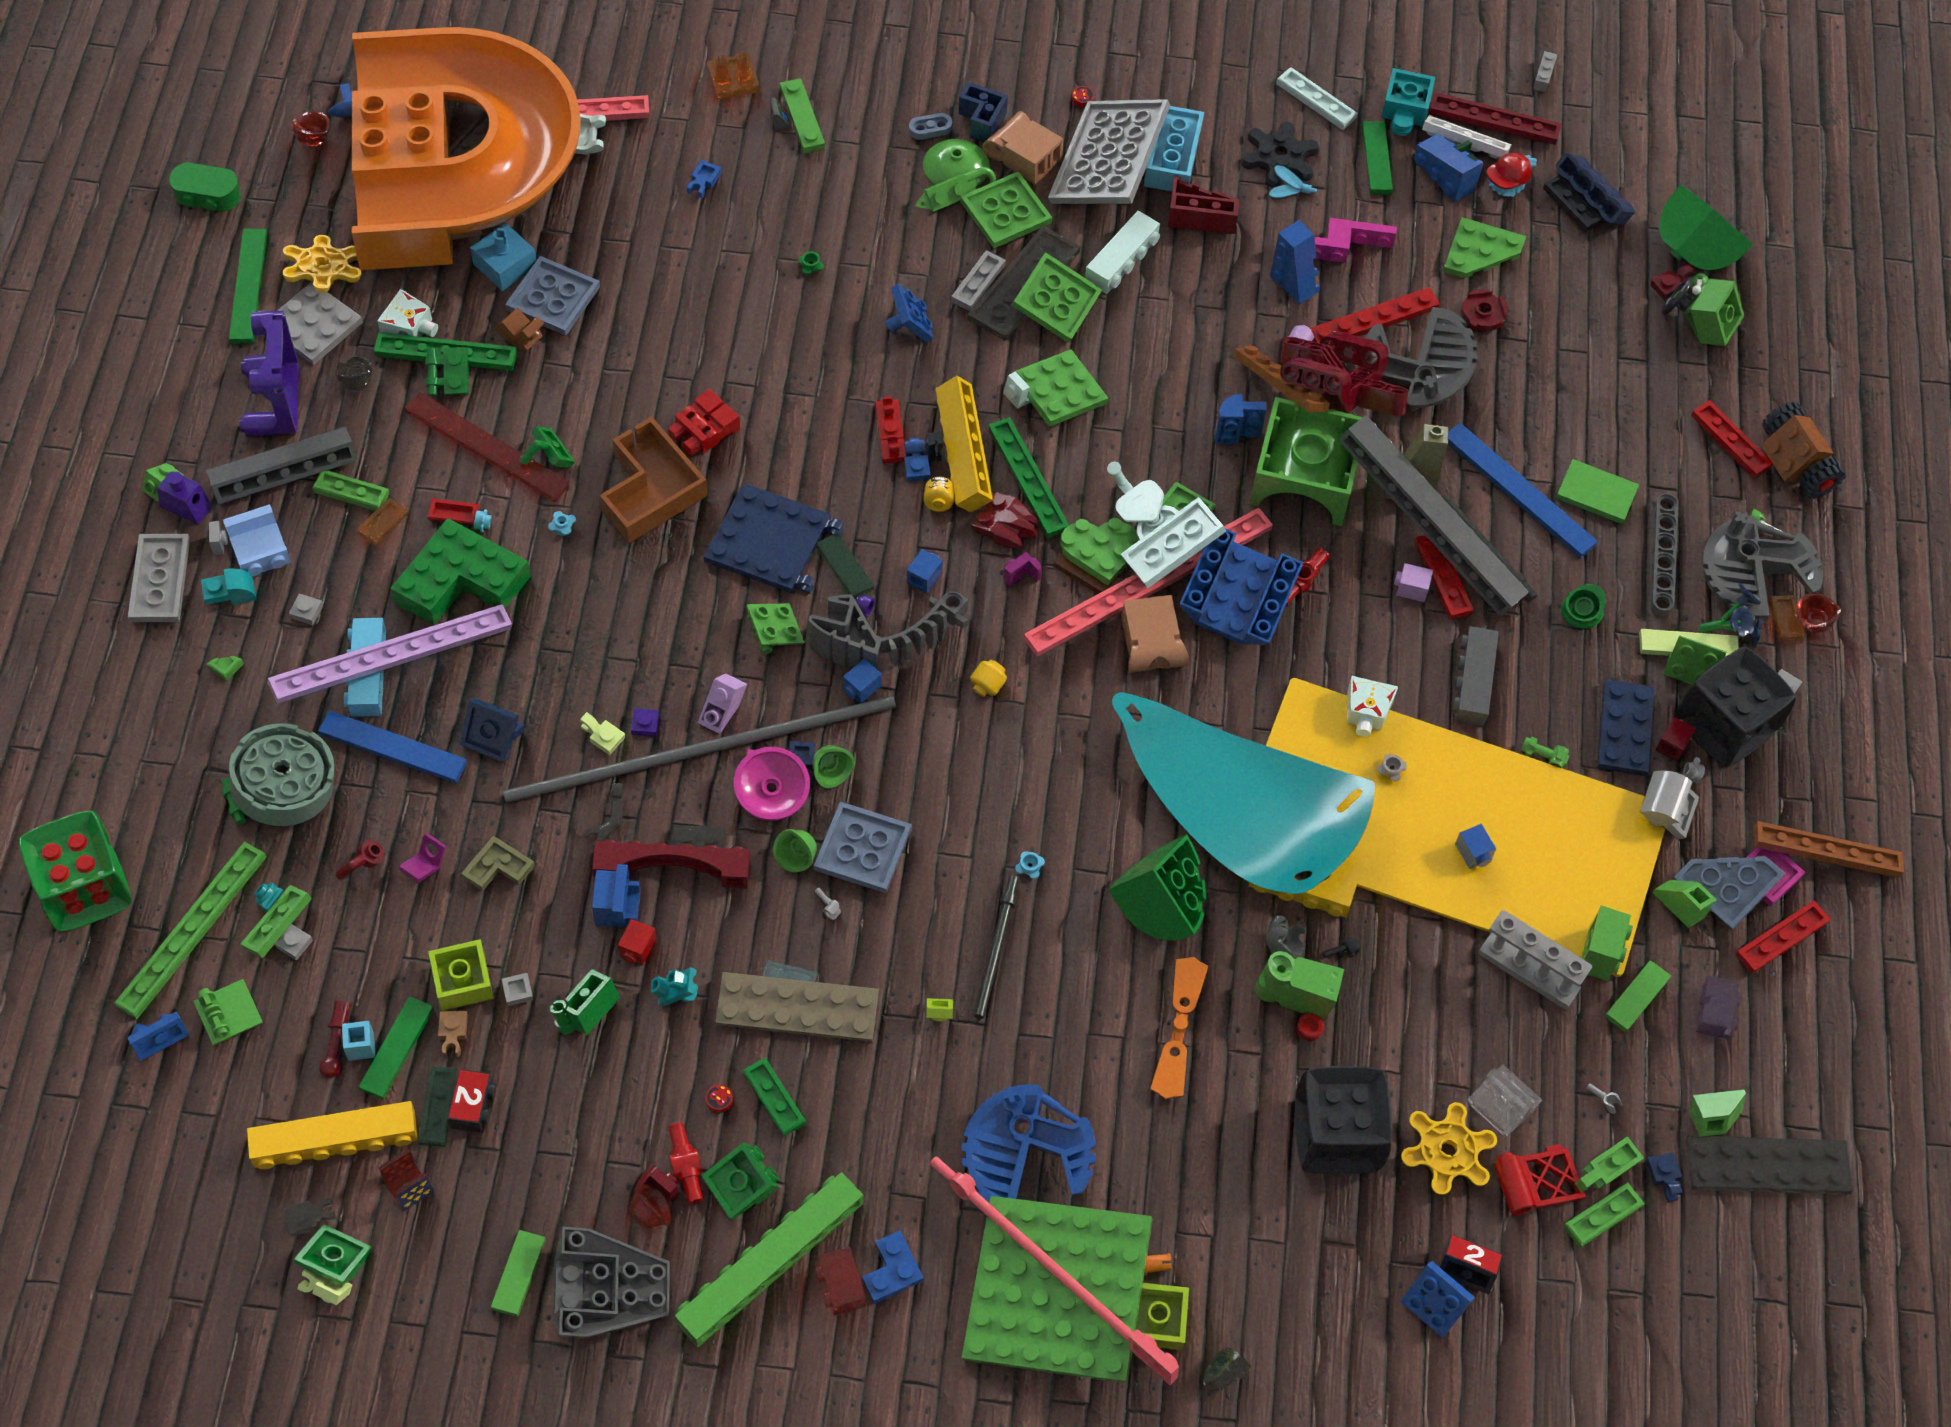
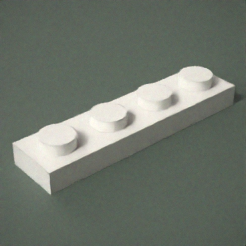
M1430 115L1425 120L1422 130L1427 131V134L1431 136L1439 134L1454 144H1462L1469 140L1472 143L1470 150L1487 152L1490 157L1500 159L1503 155L1508 154L1511 144Z

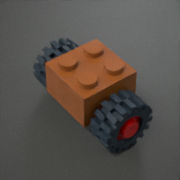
M1788 402L1785 406L1782 404L1779 406V409L1776 410L1775 408L1772 410V414L1769 413L1766 416L1767 418L1763 419L1762 427L1769 438L1761 446L1784 481L1799 483L1811 499L1818 498L1819 495L1822 497L1825 493L1829 494L1833 488L1836 489L1838 487V484L1843 483L1846 473L1838 461L1830 457L1834 454L1798 402Z

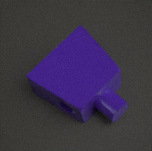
M169 472L157 488L161 508L197 525L200 524L212 508L202 487L197 482L182 476L180 472Z

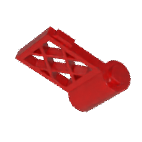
M1561 1144L1545 1147V1152L1521 1157L1512 1155L1511 1152L1503 1153L1497 1157V1161L1493 1164L1512 1216H1519L1535 1209L1580 1201L1586 1198L1585 1192L1581 1193L1575 1185L1579 1181V1176L1568 1147L1562 1148ZM1562 1156L1566 1166L1563 1172L1550 1164L1553 1158ZM1535 1162L1542 1166L1543 1170L1540 1176L1530 1172L1527 1163ZM1547 1170L1560 1177L1556 1187L1543 1179ZM1563 1180L1573 1185L1576 1194L1569 1195L1559 1189ZM1539 1185L1553 1192L1550 1199L1540 1200L1537 1192Z

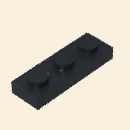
M1558 175L1544 183V191L1585 233L1603 223L1604 218L1600 212L1591 206L1585 197L1576 191L1566 178Z

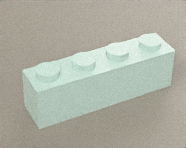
M1137 211L1088 264L1085 278L1101 288L1102 292L1108 294L1112 288H1116L1120 284L1125 274H1129L1132 271L1137 260L1144 258L1147 249L1158 242L1160 238V223Z

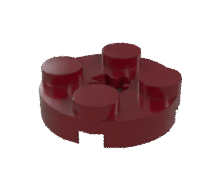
M1484 289L1469 293L1461 307V316L1468 324V328L1474 332L1500 329L1508 311L1507 304L1501 296L1498 298L1492 295V291ZM1485 308V311L1488 310L1489 312L1483 313L1480 309Z

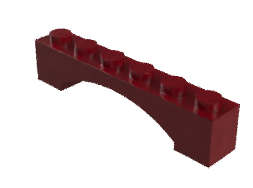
M614 840L595 841L592 871L595 880L596 870L617 871V864L628 865L629 873L654 866H679L707 873L720 880L722 887L748 888L750 849L737 846L719 848L715 845L694 847L690 844H681L675 846L662 842L642 844L638 841H630L628 843H620Z

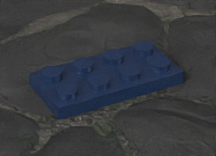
M1609 679L1605 680L1603 684L1597 768L1647 776L1649 772L1654 687Z

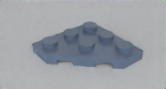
M1757 856L1755 858L1691 859L1675 875L1674 880L1699 882L1717 899L1710 911L1733 930L1785 876V872L1766 856Z

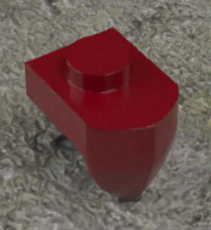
M651 1165L640 1177L635 1187L634 1195L637 1196L643 1193L652 1185L672 1202L679 1195L678 1181L669 1172L664 1174L659 1168Z

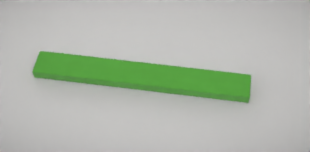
M245 841L114 1002L118 1009L135 1019L139 1018L267 858L264 852Z

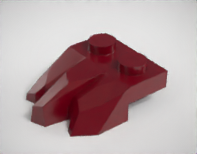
M996 492L993 495V500L987 503L973 521L971 527L973 532L992 537L995 544L1009 548H1021L1023 544L1021 538H1036L1037 531L1034 525L1040 521L1017 498Z

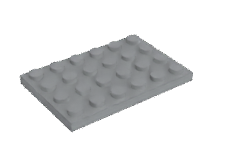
M1168 99L1088 101L1048 196L1050 203L1132 204L1170 108Z

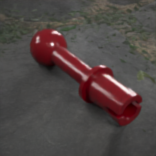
M339 1000L334 1002L331 1023H328L327 1026L332 1029L327 1057L319 1065L320 1073L327 1078L337 1076L341 1070V1064L337 1058L343 1033L342 1024L348 1022L350 1007L352 1006L349 1002H345V1004Z

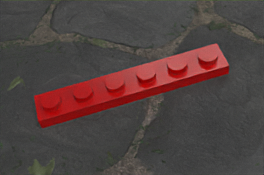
M1430 287L1311 327L1310 329L1314 335L1312 341L1320 343L1323 337L1333 331L1360 337L1368 334L1374 325L1382 324L1383 328L1429 313L1432 311V307L1439 308L1440 303Z

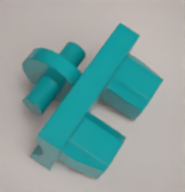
M691 967L683 971L674 969L669 971L666 978L657 976L652 979L650 992L659 996L658 1004L662 1006L669 1005L678 1000L690 1002L697 996L698 986L693 983V977L696 975L697 970Z

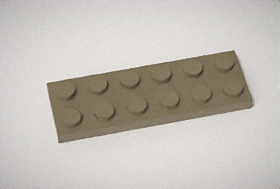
M723 972L715 1023L719 1026L873 1042L879 989Z

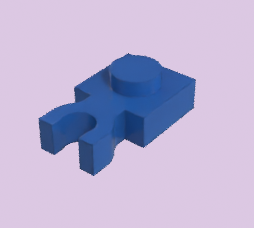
M701 160L691 175L692 181L686 187L687 193L691 194L693 190L698 189V197L702 199L705 195V188L712 189L722 173L721 167Z

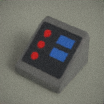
M771 98L770 112L774 128L791 127L787 110L775 98Z

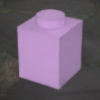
M1405 563L1402 572L1397 571L1394 582V585L1398 586L1396 595L1425 602L1433 570Z

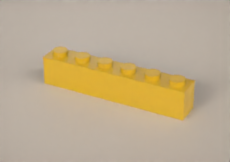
M955 376L936 388L937 404L940 410V422L943 427V440L947 450V462L950 467V480L954 485V501L957 506L972 513L991 502L993 497L972 384L959 376Z
M411 1101L247 1128L249 1159L253 1167L259 1169H270L274 1165L283 1163L295 1165L307 1159L324 1160L329 1158L330 1155L336 1154L348 1156L366 1149L378 1151L383 1149L384 1146L390 1145L407 1146L413 1141H418L415 1110Z

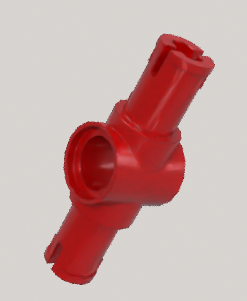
M1318 548L1308 561H1304L1285 607L1290 604L1297 594L1310 590L1313 579L1318 575L1319 569L1330 558L1327 551L1321 554L1323 549Z
M682 1122L671 1124L668 1126L673 1149L671 1150L672 1155L669 1156L674 1176L683 1184L688 1205L701 1203L703 1196L698 1178L700 1177L699 1172H702L697 1150L696 1148L693 1149L692 1145L689 1144L684 1124Z

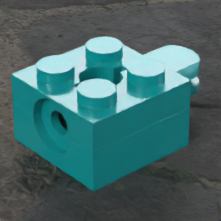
M1395 68L1392 69L1381 118L1392 120V132L1399 136H1405L1411 132L1413 125L1423 127L1430 105L1435 77Z

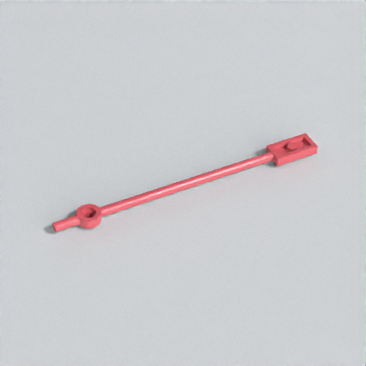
M937 1156L931 1160L930 1165L949 1181L951 1188L961 1199L965 1201L970 1200L1129 1342L1128 1348L1166 1383L1171 1385L1178 1378V1362L1170 1353L1161 1351L1150 1335H1143L1138 1329L1133 1332L977 1193L975 1189L976 1183L969 1174L955 1173Z

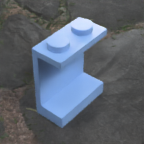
M270 504L223 520L241 570L249 572L252 576H257L262 572L281 568L291 563Z

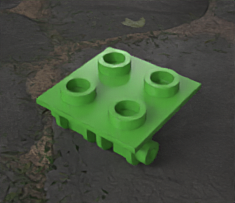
M789 603L746 605L749 613L747 618L751 621L755 638L759 639V649L764 654L772 652L774 645L804 644Z
M1679 635L1672 654L1668 658L1663 675L1693 685L1704 672L1722 660L1727 652Z
M244 979L215 992L204 988L199 991L198 999L193 1001L212 1045H216L263 1023Z

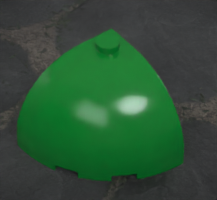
M1682 184L1673 192L1662 210L1659 220V233L1662 240L1672 248L1670 253L1679 261L1684 258L1697 268L1704 270L1724 268L1740 259L1753 245L1718 212Z
M1187 834L1144 857L1128 869L1108 889L1113 900L1118 904L1127 919L1144 933L1158 939L1171 941L1190 937L1197 932L1204 917V912L1201 910L1202 901L1206 900L1205 880H1200L1197 866L1201 863Z

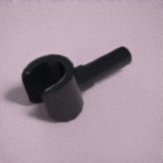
M1351 937L1345 940L1342 945L1325 950L1323 953L1325 957L1347 951L1350 957L1361 951V945L1355 938Z

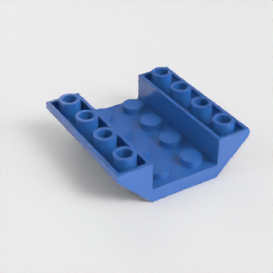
M1225 528V533L1204 547L1179 606L1196 625L1239 644L1269 645L1304 562L1283 553L1280 554L1278 560L1270 558L1234 542L1237 533Z

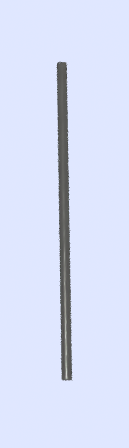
M889 696L504 790L503 794L505 802L508 803L896 708L894 697Z

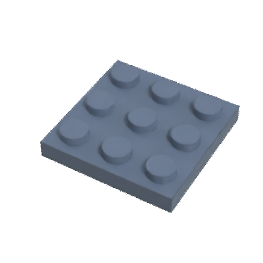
M540 256L508 299L505 307L509 312L518 307L528 320L532 321L539 317L544 322L542 326L566 336L599 290L600 281Z
M840 802L814 864V870L887 893L911 832L912 824Z

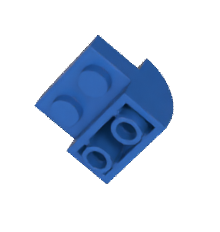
M1235 394L1225 399L1220 407L1215 443L1225 445L1238 444L1240 436L1248 438L1261 437L1267 410L1266 402H1243L1242 394Z

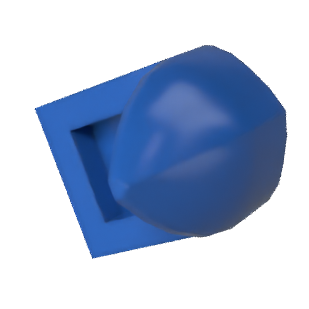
M349 83L340 85L344 101L334 105L328 111V114L339 118L352 117V92L350 91Z

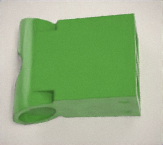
M1278 951L1273 953L1267 961L1264 970L1255 984V992L1263 1001H1277L1280 1003V1006L1303 1014L1312 1013L1325 1021L1337 1002L1344 969L1301 957L1294 959L1288 953Z

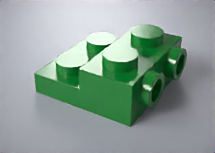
M745 1142L701 1175L728 1217L732 1220H735L752 1205H759L780 1188L776 1183L779 1180L777 1173L770 1166L766 1168L761 1161L765 1156L756 1145L752 1147Z

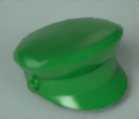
M1585 584L1569 592L1561 606L1562 616L1566 622L1575 628L1581 629L1597 625L1604 615L1606 603L1604 591L1597 585Z

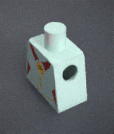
M401 289L377 320L380 333L421 337L424 333L434 337L438 331V324L431 322L430 308Z
M1355 676L1351 677L1347 691V722L1357 725V735L1369 737L1372 729H1382L1393 704L1398 686Z

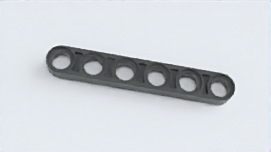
M1668 493L1660 495L1654 506L1650 609L1655 615L1660 617L1669 615L1675 602L1678 500L1675 496ZM1668 502L1672 505V509H1664L1660 503ZM1666 521L1670 523L1672 528L1665 529L1661 527L1659 522ZM1659 541H1667L1671 547L1668 549L1662 548L1659 545ZM1664 560L1669 563L1670 567L1662 568L1659 566L1658 561ZM1657 581H1666L1669 584V588L1659 587ZM1656 601H1665L1668 604V608L1662 609L1658 607Z

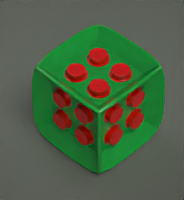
M92 810L82 811L34 828L19 838L21 856L32 887L40 899L44 914L56 931L63 932L86 926L114 915L131 905V894L121 864L110 845L108 833L96 812Z

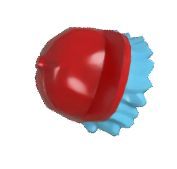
M1519 153L1503 155L1495 164L1487 168L1489 187H1492V191H1497L1499 195L1503 194V197H1514L1516 193H1520L1524 189L1525 183L1530 180L1532 168L1536 167L1537 160L1531 158L1530 155L1524 156Z

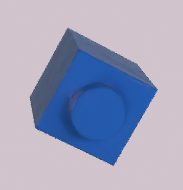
M922 549L907 569L906 583L928 593L942 573L943 560L935 553H929Z
M863 659L843 676V690L845 694L851 699H856L860 704L882 686V673L866 659Z
M1482 824L1460 832L1455 842L1469 869L1488 865L1496 851L1495 845Z

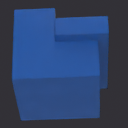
M617 864V871L596 870L592 904L595 926L627 927L631 919L638 921L639 881H629L628 865Z

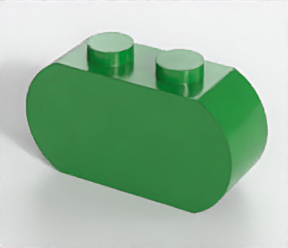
M186 162L175 167L169 177L174 197L180 205L225 212L234 208L241 199L237 177L231 169Z

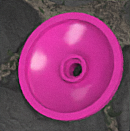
M764 747L757 749L740 762L735 772L734 792L736 798L746 812L758 819L778 821L788 818L800 810L809 794L810 778L805 764L794 753L783 748ZM772 785L776 790L769 792L767 787Z

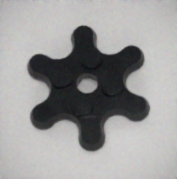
M1283 122L1278 131L1273 135L1266 134L1259 128H1253L1248 133L1247 138L1250 143L1256 146L1257 151L1245 154L1241 159V165L1246 169L1256 167L1265 169L1267 171L1266 183L1274 188L1282 184V180L1274 171L1277 165L1289 169L1299 179L1308 181L1313 177V170L1304 162V159L1308 156L1317 155L1320 148L1315 140L1299 141L1293 137L1295 129L1291 122ZM1284 150H1285V154H1286V155H1277V154L1275 153V151H1276V152H1278V151L1284 152Z

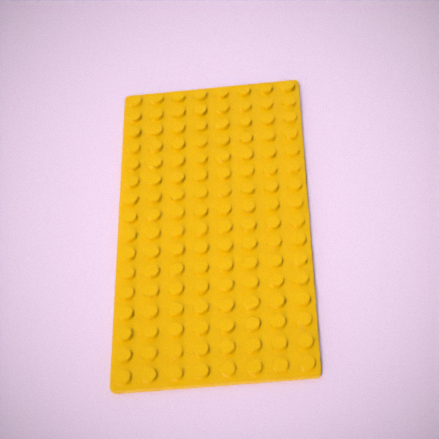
M1297 678L1290 680L1266 746L1369 779L1375 784L1372 811L1365 831L1352 853L1329 877L1336 873L1358 880V887L1490 932L1489 929L1499 913L1505 910L1580 958L1582 957L1589 927L1601 905L1631 915L1629 925H1632L1633 929L1629 940H1626L1624 946L1627 948L1623 963H1620L1617 974L1612 973L1616 977L1623 975L1665 831L1663 825L1654 826L1640 813L1645 796L1391 710L1381 730L1372 729L1369 737H1361L1356 734L1357 725L1347 722V695ZM1387 754L1400 757L1407 765L1406 770L1401 772L1398 781H1391L1390 777L1380 775L1377 771L1378 766L1382 765L1384 756ZM1354 790L1338 805L1336 810L1338 812L1345 811L1362 795V790ZM1482 824L1495 845L1496 851L1488 865L1469 869L1455 842L1460 832Z

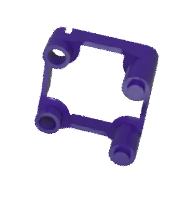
M284 311L251 312L253 335L267 336L266 355L245 356V361H241L242 375H246L247 379H249L251 393L262 394L272 403L274 412L244 413L243 418L239 419L241 433L245 432L246 437L297 434L298 358L286 316H283ZM274 390H283V392H274Z

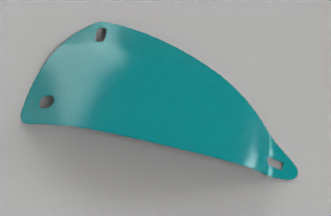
M1123 692L1113 696L1112 705L1124 725L1134 757L1153 790L1185 830L1214 858L1241 878L1273 891L1292 894L1304 893L1313 889L1335 871L1357 846L1372 811L1375 794V784L1373 781L1235 736L1149 699ZM1133 704L1141 713L1142 719L1136 722L1125 709L1126 707ZM1354 790H1362V795L1345 811L1338 812L1336 810L1338 805ZM1300 872H1312V875L1305 880H1294V876Z

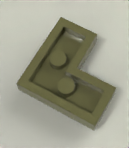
M492 836L461 875L463 879L484 891L499 872L520 885L535 867V863L503 841Z

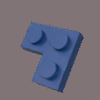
M900 1230L875 1241L885 1267L862 1277V1281L873 1304L924 1281V1277Z

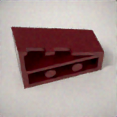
M1174 175L1168 221L1169 227L1235 234L1239 199L1216 190L1209 192L1201 189L1200 184L1193 183L1191 185L1180 181L1181 177Z

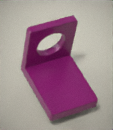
M425 833L419 853L401 864L399 871L415 882H421L440 869L446 845L430 834ZM428 843L436 847L437 856L429 852Z

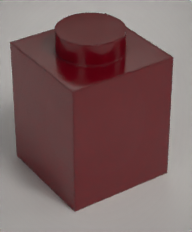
M1673 717L1655 750L1678 762L1696 728L1685 720Z

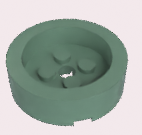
M293 724L266 725L245 735L231 754L229 762V787L232 798L242 812L258 822L273 826L299 824L321 812L331 798L334 786V759L327 744L314 732L309 733L298 729V726ZM283 765L288 767L289 770L284 775L277 772L275 768Z

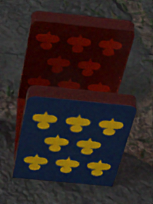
M409 1148L378 1167L384 1184L403 1212L434 1192L428 1175L420 1172ZM412 1180L411 1182L402 1187V1184L404 1182Z

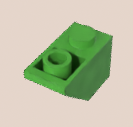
M1669 880L1652 892L1688 928L1703 920L1717 900L1699 882Z
M1745 1090L1693 1095L1690 1116L1700 1137L1726 1134L1743 1111L1746 1096Z

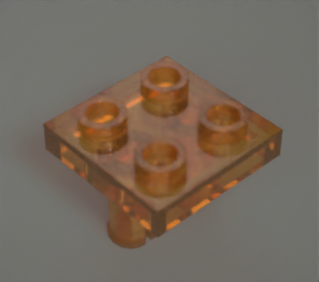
M743 51L742 55L741 52H738L736 56L731 57L721 55V59L717 56L714 60L707 61L708 72L717 100L760 91V85L748 52Z

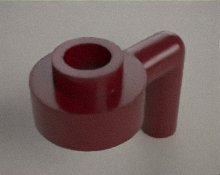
M367 840L357 848V857L341 867L336 872V877L339 880H343L362 865L368 868L378 865L384 858L382 846L374 840Z

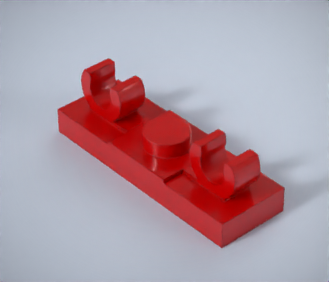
M892 396L883 397V401H875L883 464L904 462L906 450L899 400H892Z

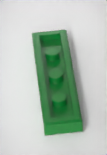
M1363 121L1362 133L1369 193L1392 194L1393 187L1385 121Z
M409 996L359 1085L360 1091L382 1100L385 1099L434 1010L432 1005Z

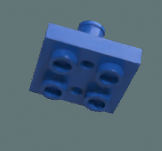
M899 284L891 287L898 314L886 320L888 329L895 333L898 329L905 326L925 342L933 339L931 331L933 326L926 315L927 307L921 298H916L909 289H905Z
M1431 1261L1400 1302L1444 1338L1475 1297Z

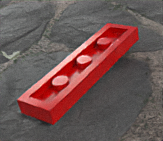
M1711 400L1693 410L1691 417L1754 479L1772 467V461Z
M1425 535L1417 536L1414 543L1425 567L1433 570L1431 580L1449 620L1472 615L1474 609L1455 567Z
M1813 900L1739 949L1735 956L1751 974H1754L1827 925L1831 919Z

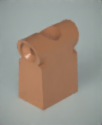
M1018 111L1006 122L1004 127L997 130L982 145L983 151L989 158L1003 161L1004 165L1014 172H1019L1023 178L1034 185L1063 160V138L1037 122L1030 121L1023 111Z
M1172 595L1123 601L1121 621L1129 653L1128 673L1189 665L1187 650L1180 639Z

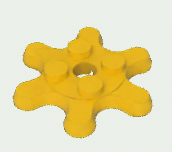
M316 236L313 240L314 245L307 249L299 248L295 245H289L283 249L285 258L296 263L283 270L285 280L296 282L308 279L313 281V286L318 293L328 292L335 280L341 279L355 283L361 277V270L349 265L350 262L358 260L355 246H348L343 249L334 248L330 245L331 239L329 236Z
M1457 1102L1449 1105L1447 1116L1442 1121H1433L1422 1111L1412 1113L1409 1123L1420 1134L1421 1142L1415 1147L1404 1149L1401 1154V1160L1406 1166L1424 1165L1431 1169L1433 1173L1431 1187L1438 1195H1445L1450 1192L1452 1180L1456 1176H1464L1476 1186L1487 1184L1490 1175L1487 1169L1479 1164L1478 1154L1482 1150L1494 1148L1497 1144V1136L1494 1132L1490 1130L1473 1132L1466 1127V1107ZM1442 1145H1452L1456 1153L1453 1156L1445 1154L1441 1151Z

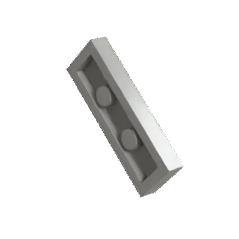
M986 250L951 296V302L971 312L1004 268L1006 260Z

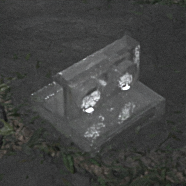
M1502 1064L1497 1070L1493 1068L1487 1074L1483 1084L1466 1102L1507 1138L1543 1100Z

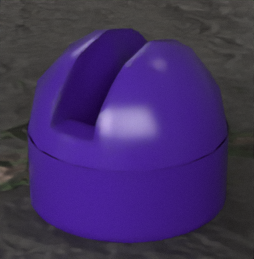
M865 595L859 596L855 601L863 615L867 617L874 608L875 599Z

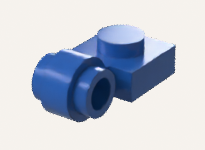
M909 438V441H904L906 455H910V457H904L907 482L930 480L928 455L920 456V454H925L924 440Z

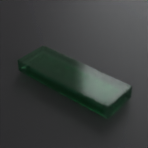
M838 533L816 543L817 549L849 595L852 594L854 599H857L859 596L874 590L873 583Z
M430 1067L417 1141L418 1145L446 1147L449 1130L447 1116L458 1075L457 1068Z

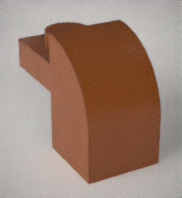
M517 307L499 322L495 328L510 344L519 350L526 351L543 336L539 328L544 322L539 317L529 321Z

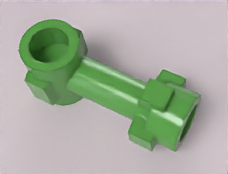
M1525 738L1521 748L1525 755L1531 757L1532 753L1550 759L1548 764L1560 768L1566 766L1569 759V750L1567 748L1556 745L1554 750L1537 744V738Z

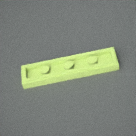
M1641 629L1639 632L1640 654L1670 656L1679 635L1726 651L1725 657L1739 649L1738 636L1651 629Z

